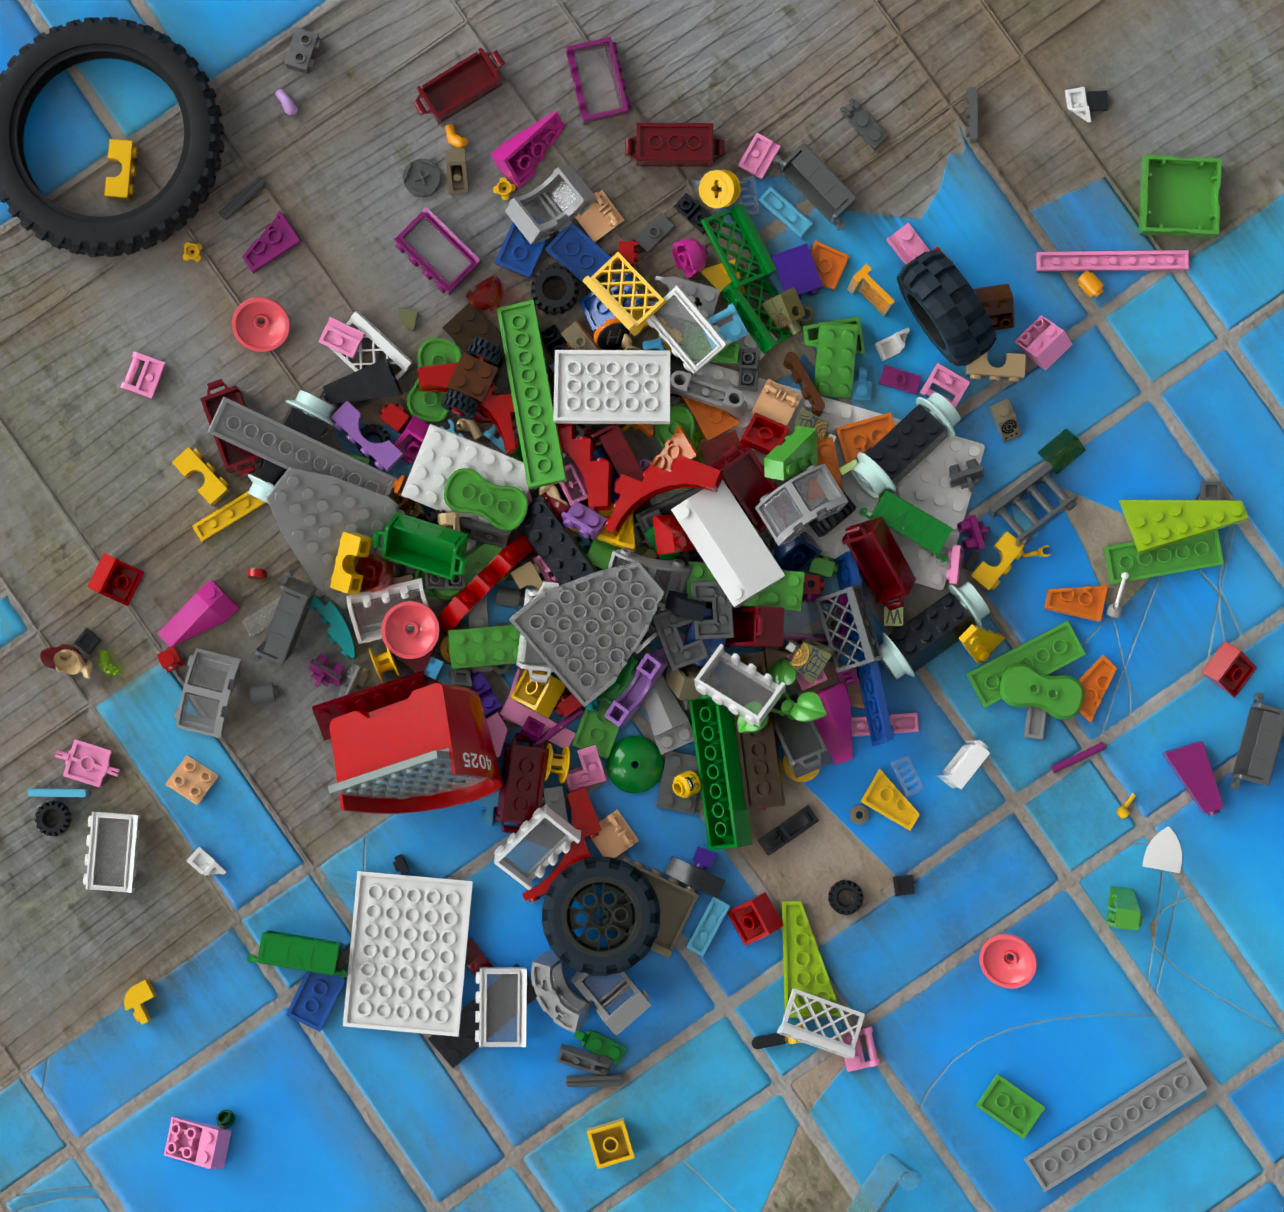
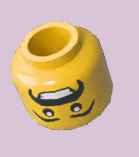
M685 771L674 777L672 788L679 797L688 798L700 791L701 781L695 772Z

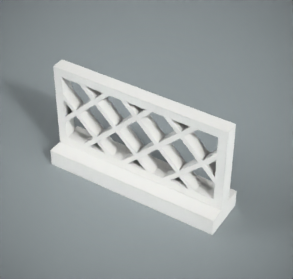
M355 311L346 324L351 326L353 323L358 330L364 332L366 336H363V338H369L372 341V349H362L361 342L357 351L359 352L360 363H352L349 360V356L345 357L342 353L330 348L355 372L359 370L355 365H360V370L363 369V365H372L376 363V351H383L386 354V359L389 360L390 357L394 361L390 362V364H397L402 368L395 375L397 380L415 364L359 311ZM372 351L373 363H363L362 352Z
M793 988L777 1034L850 1059L854 1058L856 1051L854 1049L865 1014ZM796 994L802 996L806 1003L797 1008L794 1002ZM817 1001L821 1003L823 1011L815 1015L810 1004ZM807 1006L812 1017L803 1021L798 1010ZM836 1008L842 1017L833 1021L828 1011ZM796 1012L800 1021L796 1025L787 1023L789 1015ZM825 1013L830 1023L821 1027L817 1016ZM851 1014L859 1017L857 1025L850 1027L846 1018ZM814 1019L818 1027L813 1032L809 1031L805 1025V1022ZM843 1019L847 1030L839 1033L834 1023ZM831 1025L836 1035L828 1038L825 1036L823 1029ZM848 1031L852 1037L850 1045L845 1044L841 1038V1035Z

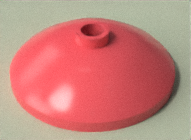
M265 297L250 298L241 303L233 314L232 330L234 336L241 345L249 350L256 352L274 350L283 344L289 333L290 321L287 312L279 303ZM259 318H264L265 321L261 322Z
M404 601L398 603L386 613L382 621V639L386 647L396 656L405 659L420 658L429 653L437 643L439 637L437 617L429 607L420 602ZM409 625L414 626L413 632L407 630Z
M999 934L991 937L985 942L980 952L979 961L983 973L991 982L1003 988L1014 989L1026 985L1031 981L1037 969V959L1032 947L1022 938L1012 934Z

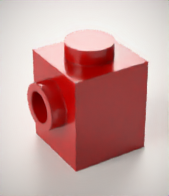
M391 403L389 406L386 404L380 411V419L398 433L402 431L411 418L405 413L406 409L398 403L396 405Z

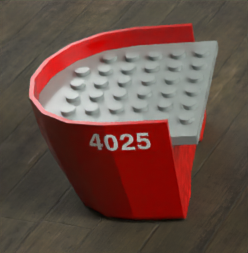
M434 683L412 691L406 700L371 712L354 711L336 717L330 722L329 728L337 783L328 786L329 794L339 795L341 811L367 814L426 812L477 801L496 793L503 787L491 733L479 694L475 690L463 686Z

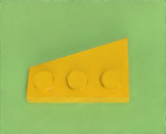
M971 625L959 637L963 646L978 665L986 661L990 653L1005 639L1001 633H994L992 630L987 631L976 625Z
M879 768L860 802L911 831L920 814Z

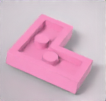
M953 545V548L949 549L948 561L951 562V569H947L946 580H949L951 585H959L960 568L963 567L964 548L961 545Z
M596 745L577 750L582 767L568 771L566 781L569 791L606 781Z

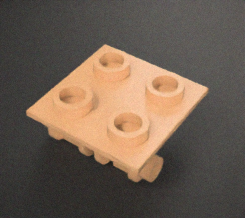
M603 190L594 193L597 199L582 216L578 214L575 217L593 242H596L625 221Z
M768 378L751 413L754 414L756 412L787 426L802 395Z
M186 755L165 785L198 805L203 801V797L219 775Z
M618 809L599 822L602 831L598 832L599 836L591 838L603 857L612 858L617 857L639 842Z

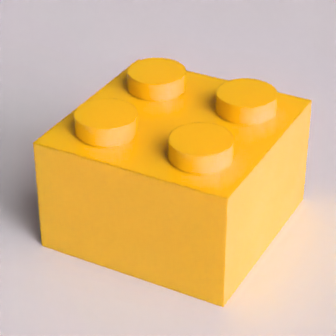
M624 1118L587 1129L586 1132L597 1169L635 1158Z

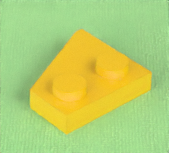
M733 259L729 262L735 265L736 260ZM723 263L704 268L700 272L714 288L720 289V293L732 282ZM737 271L736 276L739 279L741 278L740 273ZM744 286L739 287L741 292L746 293Z

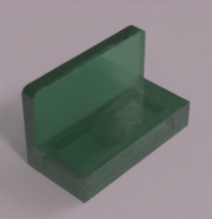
M1064 429L1038 451V454L1053 466V472L1057 475L1086 450L1079 438L1068 429Z

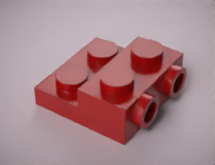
M755 412L740 443H744L768 455L777 445L781 446L785 442L784 438L788 435L790 427Z

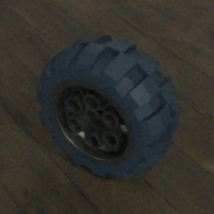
M936 250L924 252L903 266L897 276V283L903 298L925 334L950 363L957 367L969 365L992 348L997 340V335L984 306L964 276L943 253Z
M596 856L571 864L560 872L551 883L542 906V926L549 947L568 967L592 976H607L632 968V966L647 955L658 935L661 911L653 886L644 874L623 860ZM595 885H603L602 897H597ZM607 893L614 894V903H605L604 896ZM587 895L595 897L596 902L594 905L588 906L585 904L584 899ZM625 895L629 902L618 907L616 903ZM574 900L585 906L583 910L571 907ZM599 907H601L603 914H607V917L603 918V925H601L599 918H595V915L599 914ZM623 909L626 911L624 920L616 919L615 913L617 910ZM581 912L587 915V921L583 924L576 921L577 914ZM619 923L630 925L627 933L618 927ZM585 926L586 930L578 937L574 930ZM610 927H615L618 930V935L615 938L607 936V930ZM590 929H596L599 933L595 940H591L587 936V932ZM605 935L608 946L600 947V937Z

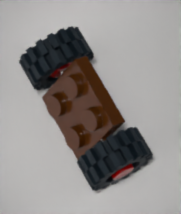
M477 337L472 338L466 351L467 354H462L447 385V389L450 390L447 391L441 404L444 409L449 410L448 412L467 420L474 418L479 407L478 402L483 404L498 372V364L504 354V351L492 342L489 343L487 340L484 341L482 338Z

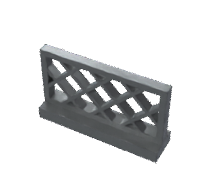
M861 585L851 586L844 590L816 598L829 647L835 650L832 658L837 673L882 660ZM847 593L849 600L846 606L839 602L841 595ZM828 599L833 602L830 611L824 609L822 601ZM837 605L844 609L841 618L833 614ZM848 612L853 614L854 617L852 625L844 621ZM831 617L839 621L835 630L829 626ZM842 624L850 628L846 637L839 633ZM853 630L859 634L857 643L849 639ZM836 636L844 640L841 648L835 646L834 640ZM847 643L855 646L852 655L844 651ZM858 649L864 652L866 660L860 661L855 658ZM842 654L849 658L847 665L841 667L840 664Z

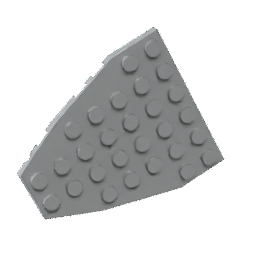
M289 467L266 495L267 502L272 509L283 537L313 584L343 609L347 607L346 596L351 594L330 588L342 533L355 532L373 538L374 531H385L386 524L396 512L405 515L404 511L398 508V504L387 495L377 493L332 475L315 473L294 467ZM381 535L380 546L383 547L384 536ZM372 543L368 557L358 556L354 561L355 571L363 575L361 589L380 567L383 560H385L382 558V552L374 548Z
M640 562L597 571L542 592L510 617L509 620L585 707L615 683L631 654L646 634L657 606L663 597L664 590Z

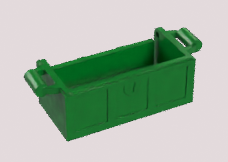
M887 490L882 494L872 513L867 508H862L859 511L861 516H865L869 520L883 517L888 527L931 551V556L939 559L941 563L948 560L947 555H942L939 552L953 529Z
M398 512L386 524L385 531H374L372 546L382 552L383 559L450 580H454L459 574H466L468 560L465 558L468 534ZM381 535L384 536L383 547L380 546Z
M267 930L261 935L258 957L254 954L247 957L249 963L258 962L260 964L315 973L338 975L341 978H345L348 975L346 969L338 970L342 942Z

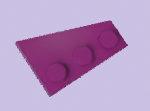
M279 211L273 222L268 224L264 233L259 239L254 241L242 257L254 274L299 245L301 241L282 212Z

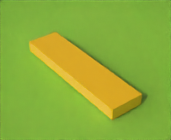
M247 491L192 525L201 542H204L266 503L248 494Z

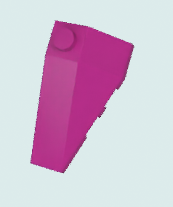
M552 112L510 138L491 154L498 169L517 188L520 189L534 176L536 172L534 169L540 161L544 160L546 157L544 154L548 147L554 144L565 127L558 112Z
M415 415L393 444L404 454L401 459L410 464L415 462L429 428L427 423Z
M209 580L157 634L170 647H173L226 622L240 608L213 580Z
M843 681L814 691L821 698L827 712V716L814 721L834 765L853 759L851 699Z

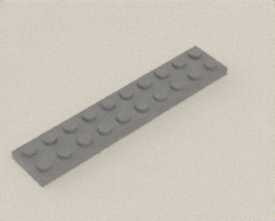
M226 397L222 398L207 431L209 434L287 470L289 467H294L315 473L332 475L389 496L396 480L395 477Z
M1185 1055L1023 1159L1043 1191L1047 1192L1208 1088L1188 1056Z

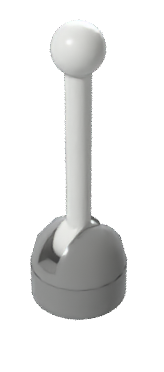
M1127 572L1121 574L1122 581L1116 602L1109 605L1106 614L1111 617L1121 618L1123 609L1119 602L1125 581L1129 578Z

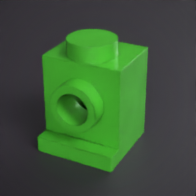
M816 557L811 561L808 573L831 578L832 574L836 575L839 564L831 562L832 558Z

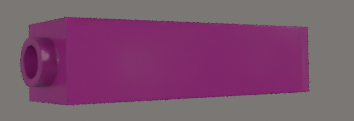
M1203 741L1164 752V758L1200 811L1208 813L1209 816L1220 813L1219 809L1224 808Z

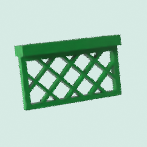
M739 203L733 208L704 218L701 221L735 288L761 278H767L777 270L743 203ZM726 215H730L733 221L732 225L724 222ZM713 221L719 224L718 230L712 229L708 222ZM722 226L731 230L729 236L721 233ZM734 231L740 234L741 242L733 238ZM719 237L728 241L726 248L719 244ZM731 243L740 246L738 253L729 249ZM743 248L749 251L750 258L741 255ZM728 254L736 257L735 265L728 261ZM740 260L748 263L747 270L738 266ZM751 266H756L760 274L757 275L750 272ZM737 271L745 274L743 281L739 282L736 276Z
M757 268L751 271L754 274H760ZM745 275L738 279L739 282L744 280ZM766 278L759 279V285L754 283L744 285L746 286V293L741 292L739 288H735L733 282L729 283L721 291V294L729 305L733 303L745 328L763 354H766L772 348L793 336L791 331L784 330V327L778 329L771 326L772 319L767 312L761 310V303L767 301L762 298V291L768 292L770 299L777 295ZM750 287L759 290L758 297L750 295ZM749 299L757 301V309L751 307ZM760 315L768 317V325L760 320ZM771 331L779 333L777 341L772 337Z

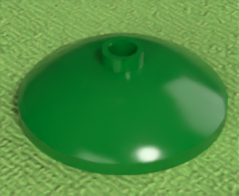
M629 736L619 740L612 747L606 762V768L610 780L616 787L628 793H642L650 790L658 783L663 773L664 760L657 745L651 740L641 736ZM633 761H637L639 763V767L634 769L632 768L631 763Z

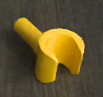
M1045 545L1038 550L1023 553V558L1031 556L1048 557L1051 554L1045 555L1043 548H1048L1049 546Z
M1132 793L1124 805L1117 809L1116 813L1121 819L1126 818L1130 814L1127 808L1136 797L1134 793Z

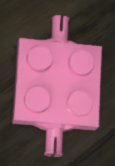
M77 739L74 740L72 749L68 753L57 750L56 753L58 754H55V758L66 760L64 777L101 788L106 774L118 777V773H120V769L109 766L112 750Z

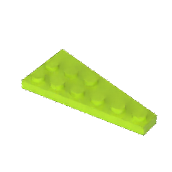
M1119 501L1139 554L1244 522L1249 518L1242 501Z
M782 901V924L784 925L782 927L784 1014L793 988L838 1004L802 902ZM796 994L794 1002L797 1008L806 1003L802 996ZM816 1001L810 1004L815 1015L823 1011L821 1003ZM807 1006L798 1010L801 1017H812ZM836 1008L828 1011L831 1017H842ZM794 1012L789 1015V1018H798V1016ZM823 1013V1014H821V1015H819V1016H817V1017H827V1016H826L825 1013Z

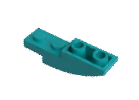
M314 595L310 605L313 611L318 610L322 614L320 618L326 625H332L326 630L329 633L327 637L334 645L338 643L342 647L340 651L347 659L349 657L355 659L357 657L356 646L345 618L332 601L324 605Z

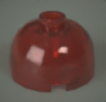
M495 275V277L491 276L475 285L474 292L470 289L465 294L466 299L475 309L494 311L500 306L499 302L503 299L504 288L498 276Z
M369 554L368 557L360 558L355 567V571L363 575L361 589L365 592L382 591L391 584L393 579V567L381 555Z

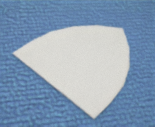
M1168 826L1161 830L1147 846L1142 866L1180 873L1182 865L1181 846L1177 836Z

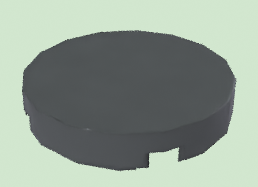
M417 159L409 163L405 168L403 174L404 185L409 193L414 196H431L440 186V170L435 163L428 159Z

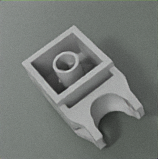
M675 276L655 277V282L666 287L668 292L672 291L676 285L683 283L684 287L682 290L687 296H693L695 300L702 304L701 307L698 306V309L700 311L704 310L708 314L707 318L713 316L720 289ZM675 295L658 310L663 316L701 327ZM648 301V306H654L658 301Z

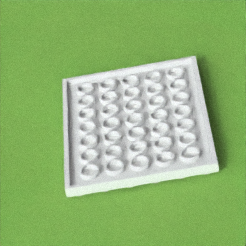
M357 871L343 1026L459 1037L473 881Z

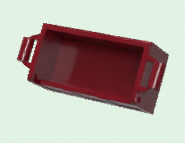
M481 47L478 49L479 54L475 52L458 62L450 69L422 85V88L420 85L416 87L419 95L413 101V104L421 116L432 114L439 125L502 86V79L498 72L505 62L498 51L485 53ZM491 55L496 64L498 65L496 69L489 60L488 56ZM420 98H422L423 102L425 103V105H426L427 108L429 109L428 111L425 109V107H424L423 104L421 103Z
M637 123L636 136L625 139V155L635 158L636 166L712 167L713 159L724 156V140L713 136V123ZM633 140H636V155H633ZM713 141H716V155H713Z
M222 379L208 383L207 396L200 398L209 425L223 397L246 407L240 388L238 386L229 388ZM222 386L225 387L224 390H221L219 392L211 394L210 392L211 390H214L216 388ZM214 436L227 472L237 471L240 477L255 473V464L262 462L263 458Z
M611 424L594 434L591 433L590 426L584 427V433L588 435L594 444L601 441L602 445L599 447H602L608 455L619 477L623 474L641 482L643 481V470L618 424Z
M744 443L739 447L733 445L723 452V458L712 466L724 474V482L754 528L761 532L767 527L755 507L760 503L761 497L772 493L777 487L771 478L765 477L764 467L751 447ZM782 497L774 504V507L780 517H783L785 525L788 526L786 514L792 509L784 497Z
M883 517L846 528L842 543L847 544L876 596V604L882 602L889 611L904 607L903 596L909 595L916 578ZM899 598L898 601H894V602H891V603H888V602H887V601H890V600Z
M758 606L733 609L735 636L734 638H727L724 647H783L784 608Z
M520 733L515 734L511 744L504 743V747H508L510 750L505 749L501 779L503 787L499 790L496 814L500 816H494L493 819L500 821L502 832L516 834L523 822L529 821L533 817L534 812L541 808L549 749L533 747L531 739L526 736L522 737ZM516 741L529 742V746L515 745ZM504 822L518 823V825H504Z

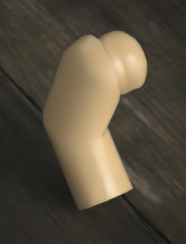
M463 418L456 422V428L459 431L471 432L475 440L483 436L474 420Z

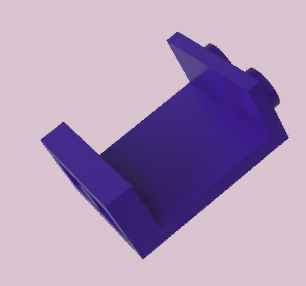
M807 243L771 256L777 268L776 272L783 291L794 287L800 300L803 295L813 296L820 293L819 290L822 289L823 285Z

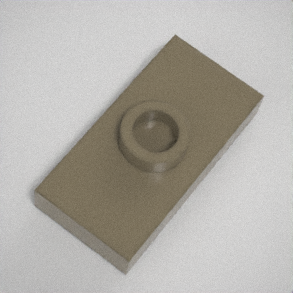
M576 321L561 333L573 350H598Z

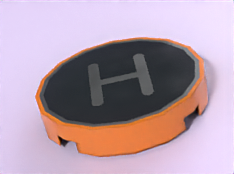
M618 318L608 319L604 322V325L596 329L594 342L600 350H618L622 347L624 334L631 336V332Z

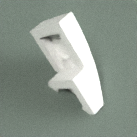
M1085 87L1064 90L1068 110L1086 122H1091Z
M909 327L874 344L882 361L901 353L910 330Z
M200 846L187 859V862L200 874H204V876L209 874H225L227 872Z

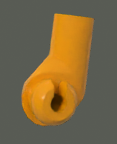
M454 124L445 126L449 144L460 149L468 145L466 137L456 134Z

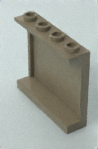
M634 860L633 863L629 861L628 864L634 866L645 875L653 886L659 901L661 911L660 927L651 950L670 958L692 908L699 897V894L696 893L697 889L688 885L684 888L678 885L680 881L669 877L667 880L661 877V872L653 868L649 871L644 868L645 864ZM613 895V897H612V899H611V901H610L609 904L614 903V901H615V896H614V895ZM624 895L616 905L619 907L629 901ZM623 909L617 910L615 913L616 919L624 920L626 911ZM619 923L618 927L627 933L630 925ZM615 927L609 928V930L618 934V930Z

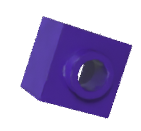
M698 846L692 861L696 862L694 866L704 870L706 867L711 868L716 853Z

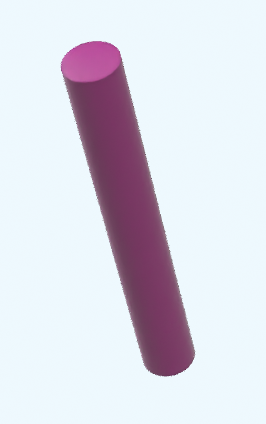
M579 707L540 736L537 742L534 741L535 745L539 748L584 714L583 710Z
M1101 742L1051 766L1053 773H1056L1105 750L1106 747Z

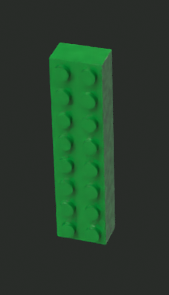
M731 691L721 692L723 695L732 699ZM701 695L696 700L689 699L698 773L701 781V796L709 850L753 845L749 813L745 805L734 714L725 705L715 703L709 695Z

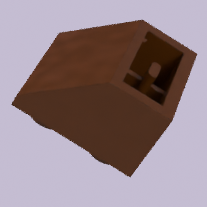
M1009 284L973 289L984 306L995 330L1014 328V302Z

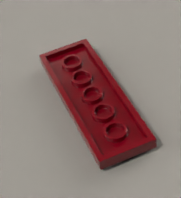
M420 671L312 706V711L325 741L331 739L329 726L332 719L354 711L371 712L406 700L412 691L427 686L423 672Z

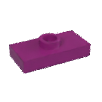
M884 365L879 384L916 395L921 376Z

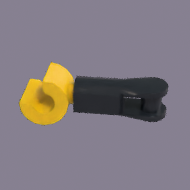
M776 1032L754 1037L752 1047L754 1049H762L768 1046L773 1047L786 1044V1041L788 1044L802 1042L777 1034Z

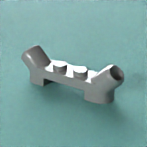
M675 371L670 375V394H678L728 411L736 418L743 416L747 410L748 404L744 400L743 394L737 389L731 387L727 389L692 378V374L684 371Z

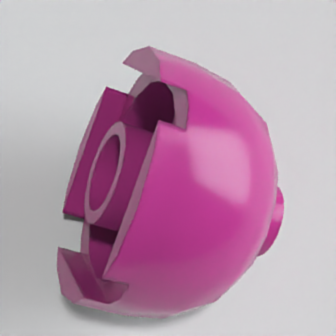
M686 238L673 243V246H675L672 249L673 260L678 270L682 267L685 277L690 278L697 275L705 268L708 252L706 247L699 241Z

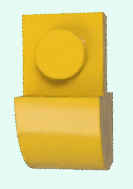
M149 979L132 986L124 998L125 1010L133 1008L134 1018L141 1025L152 1020L143 1002L157 996Z

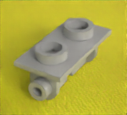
M353 664V667H350L347 672L345 684L339 690V697L361 691L355 687L356 684L364 685L369 675L367 674L368 670Z

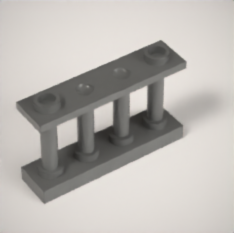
M1049 462L989 507L988 514L992 519L996 516L1002 517L1019 536L1015 544L1017 547L1021 544H1028L1033 539L1032 536L1064 511H1070L1077 505L1078 494L1075 493L1068 497L1051 478L1053 466ZM1041 482L1046 483L1063 503L1054 509L1037 490V485ZM1026 493L1031 494L1047 511L1048 514L1041 520L1022 501V497ZM1012 504L1016 505L1032 522L1033 526L1024 531L1007 512L1009 506Z

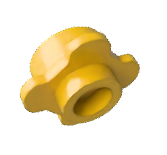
M502 177L497 186L493 187V192L499 194L503 200H508L509 195L516 190L514 184H510L506 178Z
M186 242L184 244L183 259L185 261L195 260V262H199L201 260L200 252L203 248L200 243Z

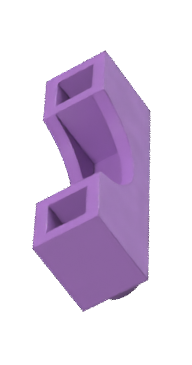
M348 401L331 417L334 420V426L340 432L344 429L348 433L346 437L354 445L357 442L362 447L360 451L366 457L372 456L376 460L374 464L381 471L386 469L389 472L404 456L389 440L383 443L367 441L360 431L362 414Z
M646 653L636 668V674L632 682L614 700L604 716L616 726L626 727L668 663L655 653Z

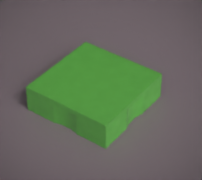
M1145 155L1141 159L1139 235L1215 238L1218 236L1220 220L1218 196L1221 186L1222 158L1193 157L1183 159L1173 156Z

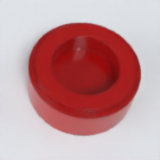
M256 568L249 569L247 577L251 579H267V571Z

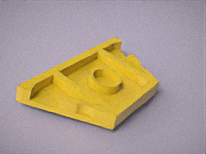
M612 504L611 511L594 512L608 519V517L612 516L614 504ZM633 513L625 521L617 536L608 533L605 526L596 538L605 543L620 548H628L635 552ZM567 527L568 530L579 533L577 529Z

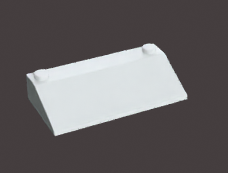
M723 479L717 493L703 489L671 509L735 608L740 607L786 576Z

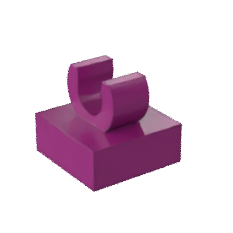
M855 668L839 673L836 671L839 683L844 681L846 687L860 683Z
M528 716L520 734L522 737L530 738L532 742H537L545 724Z

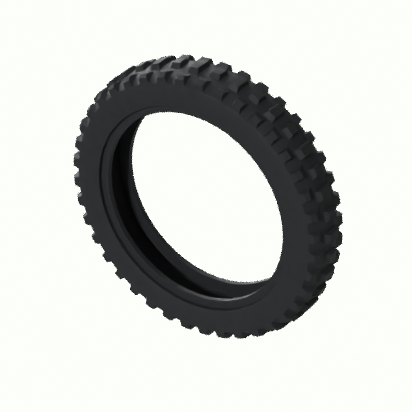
M99 17L84 18V22H81L80 19L66 22L64 27L59 25L50 28L48 34L45 32L33 38L34 42L32 44L28 43L19 49L20 54L18 56L14 55L7 63V70H3L0 73V201L7 203L9 206L7 211L12 217H18L21 220L20 225L27 231L30 229L34 231L35 237L42 241H48L57 249H69L70 253L77 255H86L87 253L89 257L104 256V254L107 257L121 256L123 252L126 255H131L140 251L141 247L146 250L157 245L158 240L166 241L173 235L174 230L179 231L187 224L188 218L193 219L199 211V204H204L209 196L208 189L214 188L216 183L215 172L220 170L221 167L219 155L224 152V144L221 141L224 125L219 121V117L222 116L220 106L215 103L214 99L217 95L214 88H209V78L204 71L200 72L198 69L199 63L194 57H190L186 53V49L182 45L174 43L168 35L162 34L157 30L155 31L153 27L142 24L137 25V22L121 19L119 21L117 17H103L100 20ZM119 59L135 63L150 70L160 77L173 91L183 117V149L171 179L150 201L134 210L119 215L104 217L85 216L56 205L39 190L32 179L25 160L24 128L34 100L47 83L69 67L89 60Z

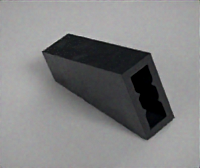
M383 359L322 386L324 389L322 391L323 397L330 404L403 395L388 359Z

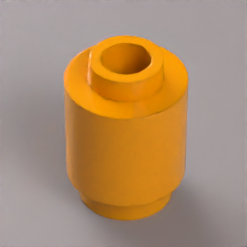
M1089 270L1085 271L1077 279L1078 285L1090 298L1093 296L1097 298L1104 292L1103 287L1105 285L1093 272L1090 273Z

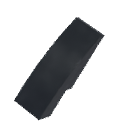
M807 805L757 841L769 856L819 820L809 805Z
M673 856L664 873L718 898L725 882L724 879Z

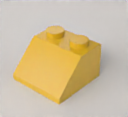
M525 669L510 698L549 718L566 685L551 675L547 678L546 683L530 681L529 671ZM532 670V674L547 675L543 671Z

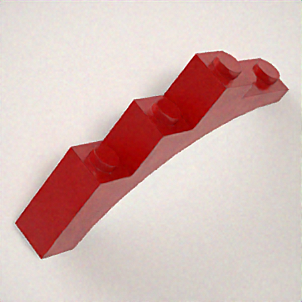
M458 363L418 367L417 376L420 392L436 391L447 393L450 390L447 389V385ZM491 384L483 404L478 402V408L488 416L497 428L503 440L506 455H514L516 448H518V439L513 434V430H515L514 418L516 417L512 394L495 395L494 384Z
M557 424L561 450L573 459L584 477L590 509L592 511H611L613 465L605 458H597L594 461V443L586 436H579L576 439V424ZM515 426V434L519 437L518 428Z
M679 454L677 459H674L671 464V472L650 464L648 469L646 468L643 472L642 482L621 474L620 478H617L614 483V492L620 497L615 500L613 514L606 521V531L617 536L630 515L644 502L658 494L681 488H700L717 493L724 474L718 469Z
M524 533L500 551L489 565L478 573L468 586L456 595L437 617L439 626L446 633L449 630H454L506 575L535 550Z
M586 787L567 793L571 807L572 826L577 830H581L580 842L576 843L573 841L571 843L568 853L563 855L558 866L547 878L530 890L522 892L525 901L529 900L531 903L541 899L540 895L547 893L551 883L560 872L573 863L591 858L584 837L587 836L588 839L599 836L598 832L602 830Z

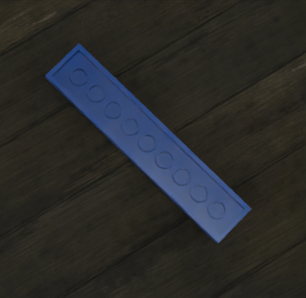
M851 551L834 559V562L839 564L836 573L839 589L844 590L856 585H861L862 588V576L859 574L858 564ZM848 612L846 622L852 625L854 617L853 614ZM853 630L850 640L857 643L859 634ZM858 649L855 658L860 661L866 660L864 652ZM878 661L856 667L872 746H878L894 739V728L889 719L890 709L885 700L886 690L881 680L882 671L878 666Z

